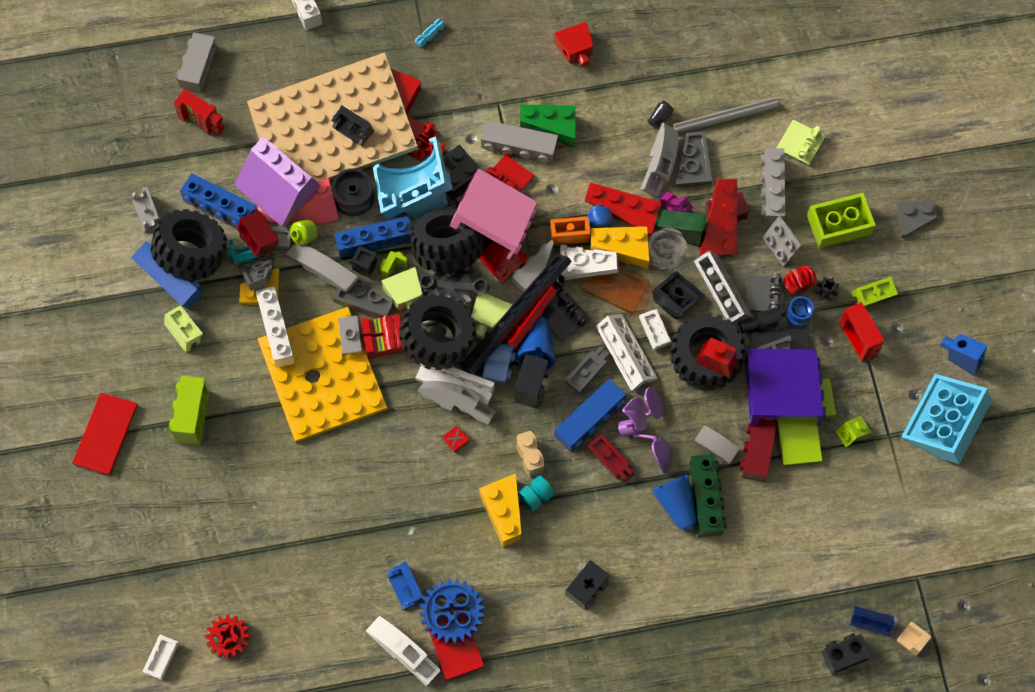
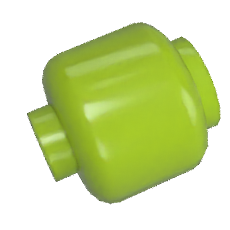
M305 219L292 224L290 235L293 242L301 246L313 243L317 239L318 228L313 221Z

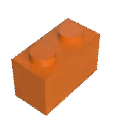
M588 216L551 220L550 233L554 246L589 243L590 227Z

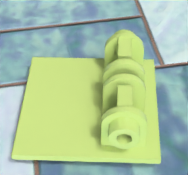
M793 120L777 148H784V153L809 165L826 136L822 134V128L819 126L811 129Z

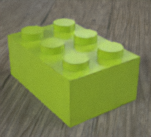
M864 193L810 206L807 213L818 248L872 235L876 226Z
M181 376L180 382L176 384V393L178 395L177 400L173 401L172 411L174 412V417L170 419L169 430H171L172 436L179 444L198 446L201 444L210 392L205 378Z

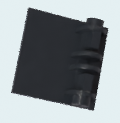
M563 292L559 293L558 299L546 307L541 315L549 321L550 329L562 342L591 320L568 292L565 294Z

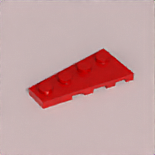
M717 179L699 255H703L708 251L718 255L737 254V179Z
M591 182L585 197V202L592 206L604 205L608 207L614 218L630 224V227H647L648 236L651 238L662 202Z

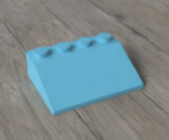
M935 374L901 436L902 439L943 460L960 464L992 402L988 389Z

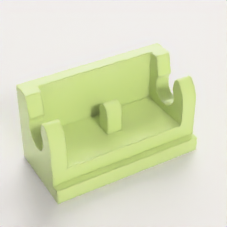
M181 305L165 314L164 325L185 352L190 351L191 345L194 342L197 345L200 343L203 333Z

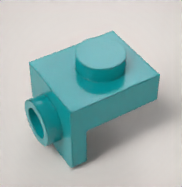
M229 240L230 246L227 247L229 258L233 257L234 263H246L256 258L249 246L235 249L233 240Z

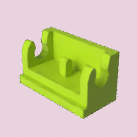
M892 277L856 288L851 292L853 297H857L858 303L862 302L864 306L898 295Z

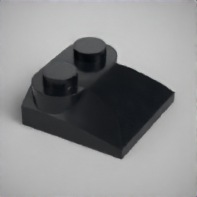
M677 271L655 287L652 292L655 303L675 319L683 318L686 312L704 297L701 291Z

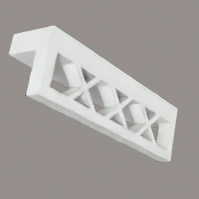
M622 314L607 316L596 326L631 391L637 390L644 383L653 382L658 379Z
M421 364L416 381L424 383V381H444L464 386L483 395L480 402L488 406L494 393V382L454 367L450 369L443 367L442 370H435L434 367H431V369L424 368L425 365Z

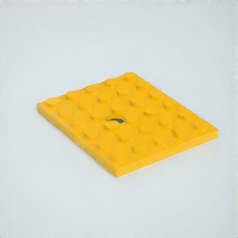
M348 307L286 328L295 361L294 364L276 368L267 335L258 338L295 443L387 410L362 342L361 354L346 356L342 354L338 318L351 316ZM311 370L318 371L320 373L319 381L316 383L306 381L305 376L307 372Z

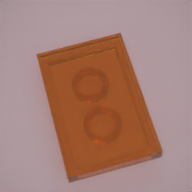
M618 266V273L588 277L582 287V291L633 315L650 281Z

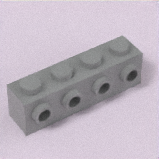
M766 148L764 155L760 157V166H763L760 181L763 183V188H761V199H763L761 216H764V225H772L779 216L783 220L785 219L784 148Z

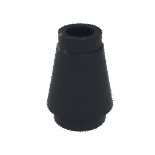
M664 100L658 103L648 119V123L656 128L672 115L673 107Z

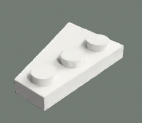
M560 244L561 255L569 257L572 261L562 273L565 280L618 273V256L616 252L596 249L590 251L584 250L582 247L570 248L567 245Z

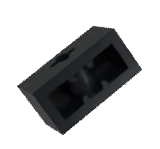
M590 560L565 590V595L583 610L587 605L591 607L597 599L595 595L598 591L601 590L603 592L610 583L607 581L609 574ZM592 583V588H591V587H589L588 589L585 588V584L588 585V584Z

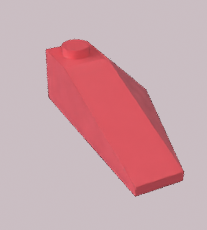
M329 179L317 181L320 187L289 222L295 223L308 219L313 221L315 225H324L339 221ZM258 206L259 211L263 217H266L268 223H277Z

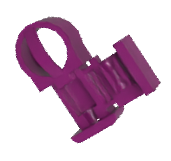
M666 192L660 198L661 205L668 211L692 213L691 209L693 206L686 196L678 199L673 193Z

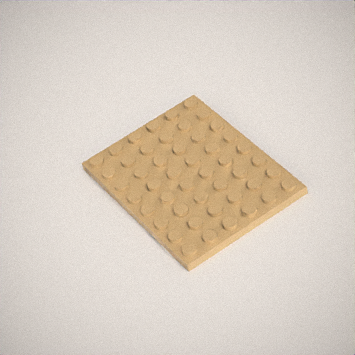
M385 52L247 101L259 140L264 136L316 182L325 179L333 180L341 171L349 168L361 170L418 150ZM341 105L371 123L374 132L363 146L358 145L333 129L332 125L334 122L331 120Z

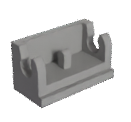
M148 187L142 188L143 193L137 195L136 192L132 194L134 198L132 201L144 233L154 230L159 221V216Z

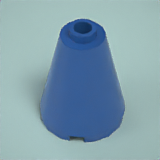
M542 316L537 318L532 329L524 336L517 354V362L521 367L525 354L548 360L549 368L554 366L556 357L549 321Z
M688 474L651 489L653 495L678 529L683 528L685 532L695 527L694 523L697 522Z

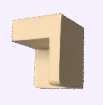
M910 622L897 639V642L916 656L932 636L915 623Z

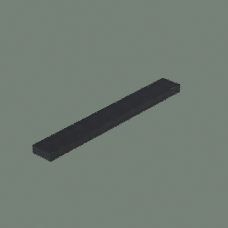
M556 254L460 366L464 370L475 374L570 265L571 259L567 256Z

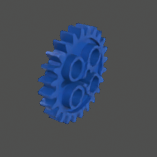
M450 578L448 579V584H444L440 580V587L433 584L434 591L427 589L429 597H422L426 604H420V608L425 611L420 612L419 615L426 618L421 620L422 625L428 624L425 627V631L432 630L431 638L438 635V642L445 638V643L448 645L450 639H453V643L456 645L457 639L460 638L462 643H464L465 636L472 639L471 632L478 633L476 626H482V622L479 619H485V615L480 613L485 610V606L480 605L484 602L483 598L477 599L480 595L479 591L473 593L474 586L472 585L467 588V581L460 585L459 579H456L455 584H452ZM461 596L467 599L466 603L462 605L456 602L457 598ZM441 598L447 601L446 605L442 607L436 605L437 600ZM450 608L455 609L454 615H450ZM467 608L470 609V611H460V610H465V609H467ZM466 616L469 621L466 624H460L458 619ZM446 618L449 622L446 626H439L438 621Z

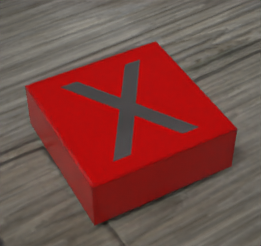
M457 425L442 436V440L454 453L469 442L468 437Z

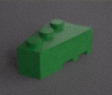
M520 104L521 128L558 135V142L567 144L575 149L576 106Z

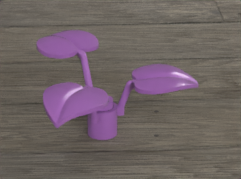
M648 387L644 394L645 403L638 397L629 401L622 411L630 420L619 423V432L623 437L633 435L634 438L652 439L653 454L661 470L666 472L671 459V451L667 441L663 437L657 438L656 436L639 434L641 430L647 427L648 416L653 414L655 419H659L664 412L661 395L655 387Z

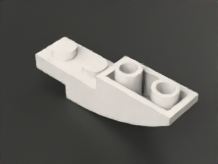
M379 616L366 630L394 659L397 658L425 686L440 672V669L427 657V654L419 646Z

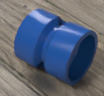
M798 296L791 301L786 313V321L792 328L802 329L809 324L814 312L812 301L804 296Z

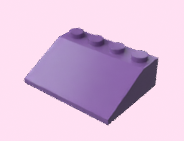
M264 136L251 149L234 184L283 228L320 187L311 176Z

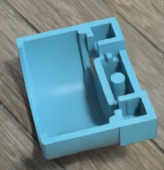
M436 137L429 139L434 147L431 156L419 165L404 169L387 168L380 164L373 167L380 211L388 219L406 212L417 220L422 218V215L448 206L445 192L452 190L450 174L445 169L441 144Z

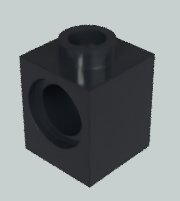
M359 246L351 260L352 270L368 278L378 263L377 253L362 246Z

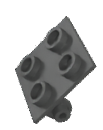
M773 273L772 277L747 275L746 306L749 311L763 312L778 309L783 314L785 282L780 273Z

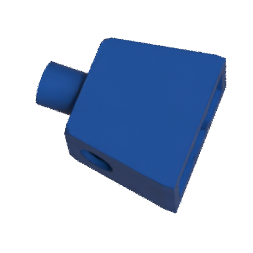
M959 334L955 340L945 336L940 345L949 350V361L973 376L976 375L985 361L987 345L963 334Z

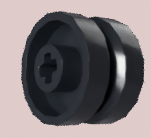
M349 168L341 171L334 178L332 193L335 205L339 211L348 216H360L372 207L374 203L373 182L366 172L357 168Z

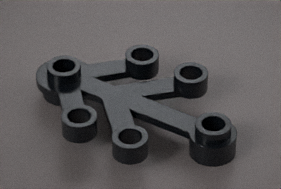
M472 264L469 265L471 267L469 271H466V268H461L456 273L449 271V274L453 275L446 280H440L447 274L442 271L436 272L433 275L425 274L419 280L422 291L435 293V296H438L440 292L437 288H443L449 296L455 297L457 302H464L465 309L468 306L467 302L460 298L455 290L475 291L478 295H485L489 292L490 285L482 278L477 279L474 283L457 282L465 275H472L475 268ZM485 286V289L480 291V288Z

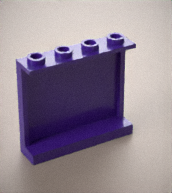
M747 349L745 371L750 425H758L759 419L817 420V426L821 425L822 419L826 417V408L822 407L824 391L820 389L822 374H819L820 357H817L816 350Z

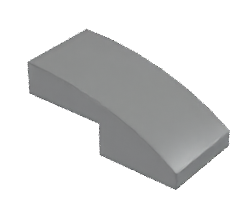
M707 426L702 428L694 440L707 453H713L725 464H730L740 449L727 438Z

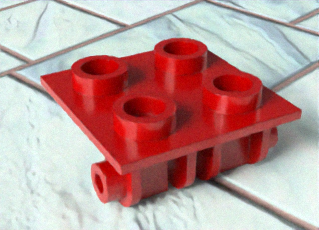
M408 116L407 118L418 150L406 154L422 162L427 155L425 154V149L429 148V139L437 138L440 132L434 129L435 125L433 123L423 124Z
M506 154L493 168L489 167L486 170V173L519 192L534 177L531 172Z
M493 241L483 251L479 259L497 280L503 284L519 267L523 268L526 265L528 257L520 249L517 255L513 253L511 258L507 259L510 250Z

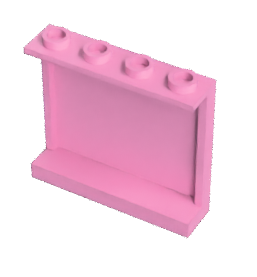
M478 168L465 191L450 226L457 229L461 222L509 249L510 252L507 259H510L513 253L517 255L522 246L520 243L523 242L527 235L524 231H527L532 223L530 220H532L536 213L534 207L537 202Z

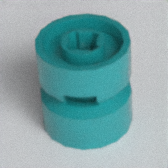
M540 475L530 482V487L526 485L518 491L519 498L531 512L541 507L542 501L547 502L555 495L549 483Z

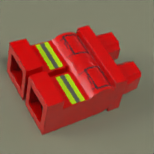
M186 89L174 101L178 119L183 122L188 118L208 135L211 132L220 135L224 130L223 116L217 113L216 106L213 104L209 106L206 101Z
M399 314L375 319L361 318L368 359L405 352L401 347L402 341L399 340V327L403 317L400 318Z

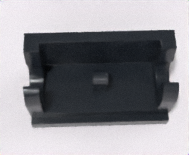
M341 105L331 120L334 122L332 125L333 129L358 145L363 146L374 132L371 123Z

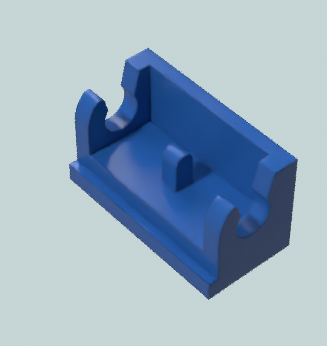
M406 561L388 570L387 576L403 610L423 602L421 591Z

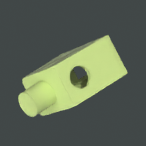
M415 267L382 280L383 290L394 301L393 304L398 311L409 308L413 301L422 296Z
M489 294L477 295L471 315L476 323L474 326L476 327L475 337L482 340L512 304Z

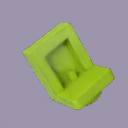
M390 251L387 259H383L380 265L382 277L385 279L391 277L396 265L407 268L409 265L408 258L403 253Z
M861 416L845 422L836 430V434L845 447L871 433V430Z

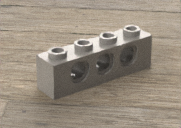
M708 251L694 260L726 320L732 321V326L738 327L740 321L749 320L753 317L718 254Z

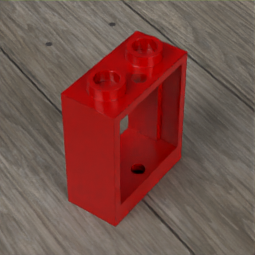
M862 302L845 309L839 325L860 361L875 359L885 341Z

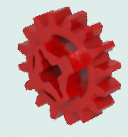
M229 614L226 615V619L218 616L219 621L212 620L213 627H207L210 634L205 635V638L210 641L206 645L207 647H212L210 650L212 654L217 652L218 658H221L223 654L226 660H229L231 654L234 658H237L236 652L239 651L243 654L242 647H248V643L245 640L250 639V635L245 633L249 629L247 626L243 627L245 624L243 620L238 622L236 615L233 619L230 618ZM237 627L240 629L241 637L236 635ZM230 633V635L232 636L231 639L227 638L225 640L224 635L228 636ZM215 637H217L220 640L218 643L219 646L215 644Z

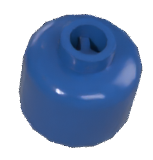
M596 205L590 208V212L587 214L590 228H610L613 226L614 220L608 207Z

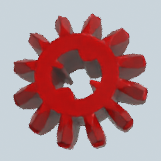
M809 266L795 268V270L786 274L784 278L786 289L792 294L806 292L815 286L818 280L815 271Z

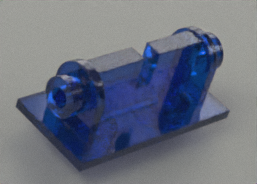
M854 606L850 625L890 636L891 628L894 626V617Z

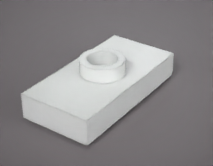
M657 309L639 315L653 351L671 345L670 337Z
M159 635L143 669V673L163 680L179 642Z

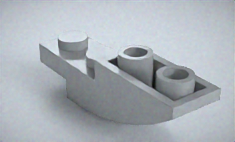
M665 123L661 124L649 155L652 160L640 188L653 197H659L664 181L670 179L677 155L678 131Z
M424 381L418 389V392L423 397L433 400L440 407L451 411L456 406L460 411L470 414L477 421L487 425L496 413L495 410L480 402L483 395L464 386L444 381Z

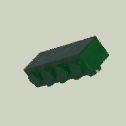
M714 454L691 456L689 466L698 537L722 535L724 529L727 528L726 518L722 517L721 511L724 510V500L719 495V491L722 490L721 479H717L719 462L715 460Z

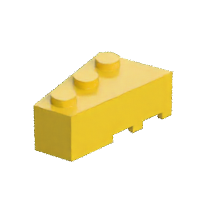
M647 227L591 228L590 251L596 249L616 252L618 261L625 262V264L630 266L631 264L640 266L642 269L648 270L649 247Z
M515 473L479 488L481 500L503 547L521 540Z

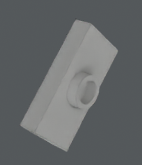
M358 317L338 318L343 356L361 354Z

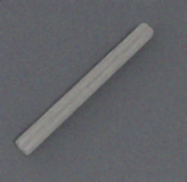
M774 97L674 124V129L678 131V134L775 109L778 107V100Z

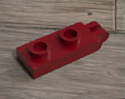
M602 433L587 445V449L614 478L618 479L620 477L623 482H627L628 478L624 473L629 477L634 476V473L630 470L631 464Z

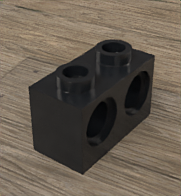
M853 633L845 636L842 642L832 641L825 645L826 648L821 653L831 675L868 661L872 657L862 634L855 636ZM850 645L858 646L859 653L852 652ZM832 652H838L841 655V660L833 659Z

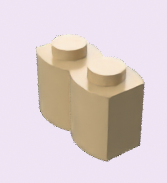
M532 431L517 435V451L523 459V467L529 477L542 474L544 459L541 452L537 449L535 435Z

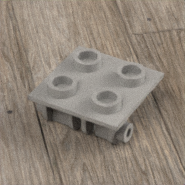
M781 216L775 220L762 237L783 267L789 260L793 261L797 258V250L802 246Z

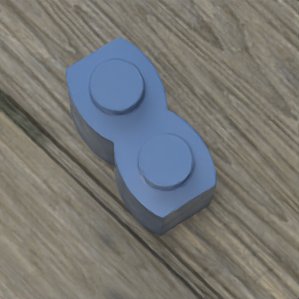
M501 343L485 362L483 379L500 385H506V381H510L512 369H509L510 362L514 363L516 355L511 345Z

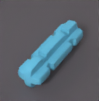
M437 19L434 25L431 24L421 33L422 36L419 35L415 39V43L420 48L427 44L426 41L429 42L439 33L438 30L441 31L445 27V23L441 19Z

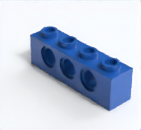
M408 216L334 233L340 259L354 256L359 246L370 251H377L411 243V226Z

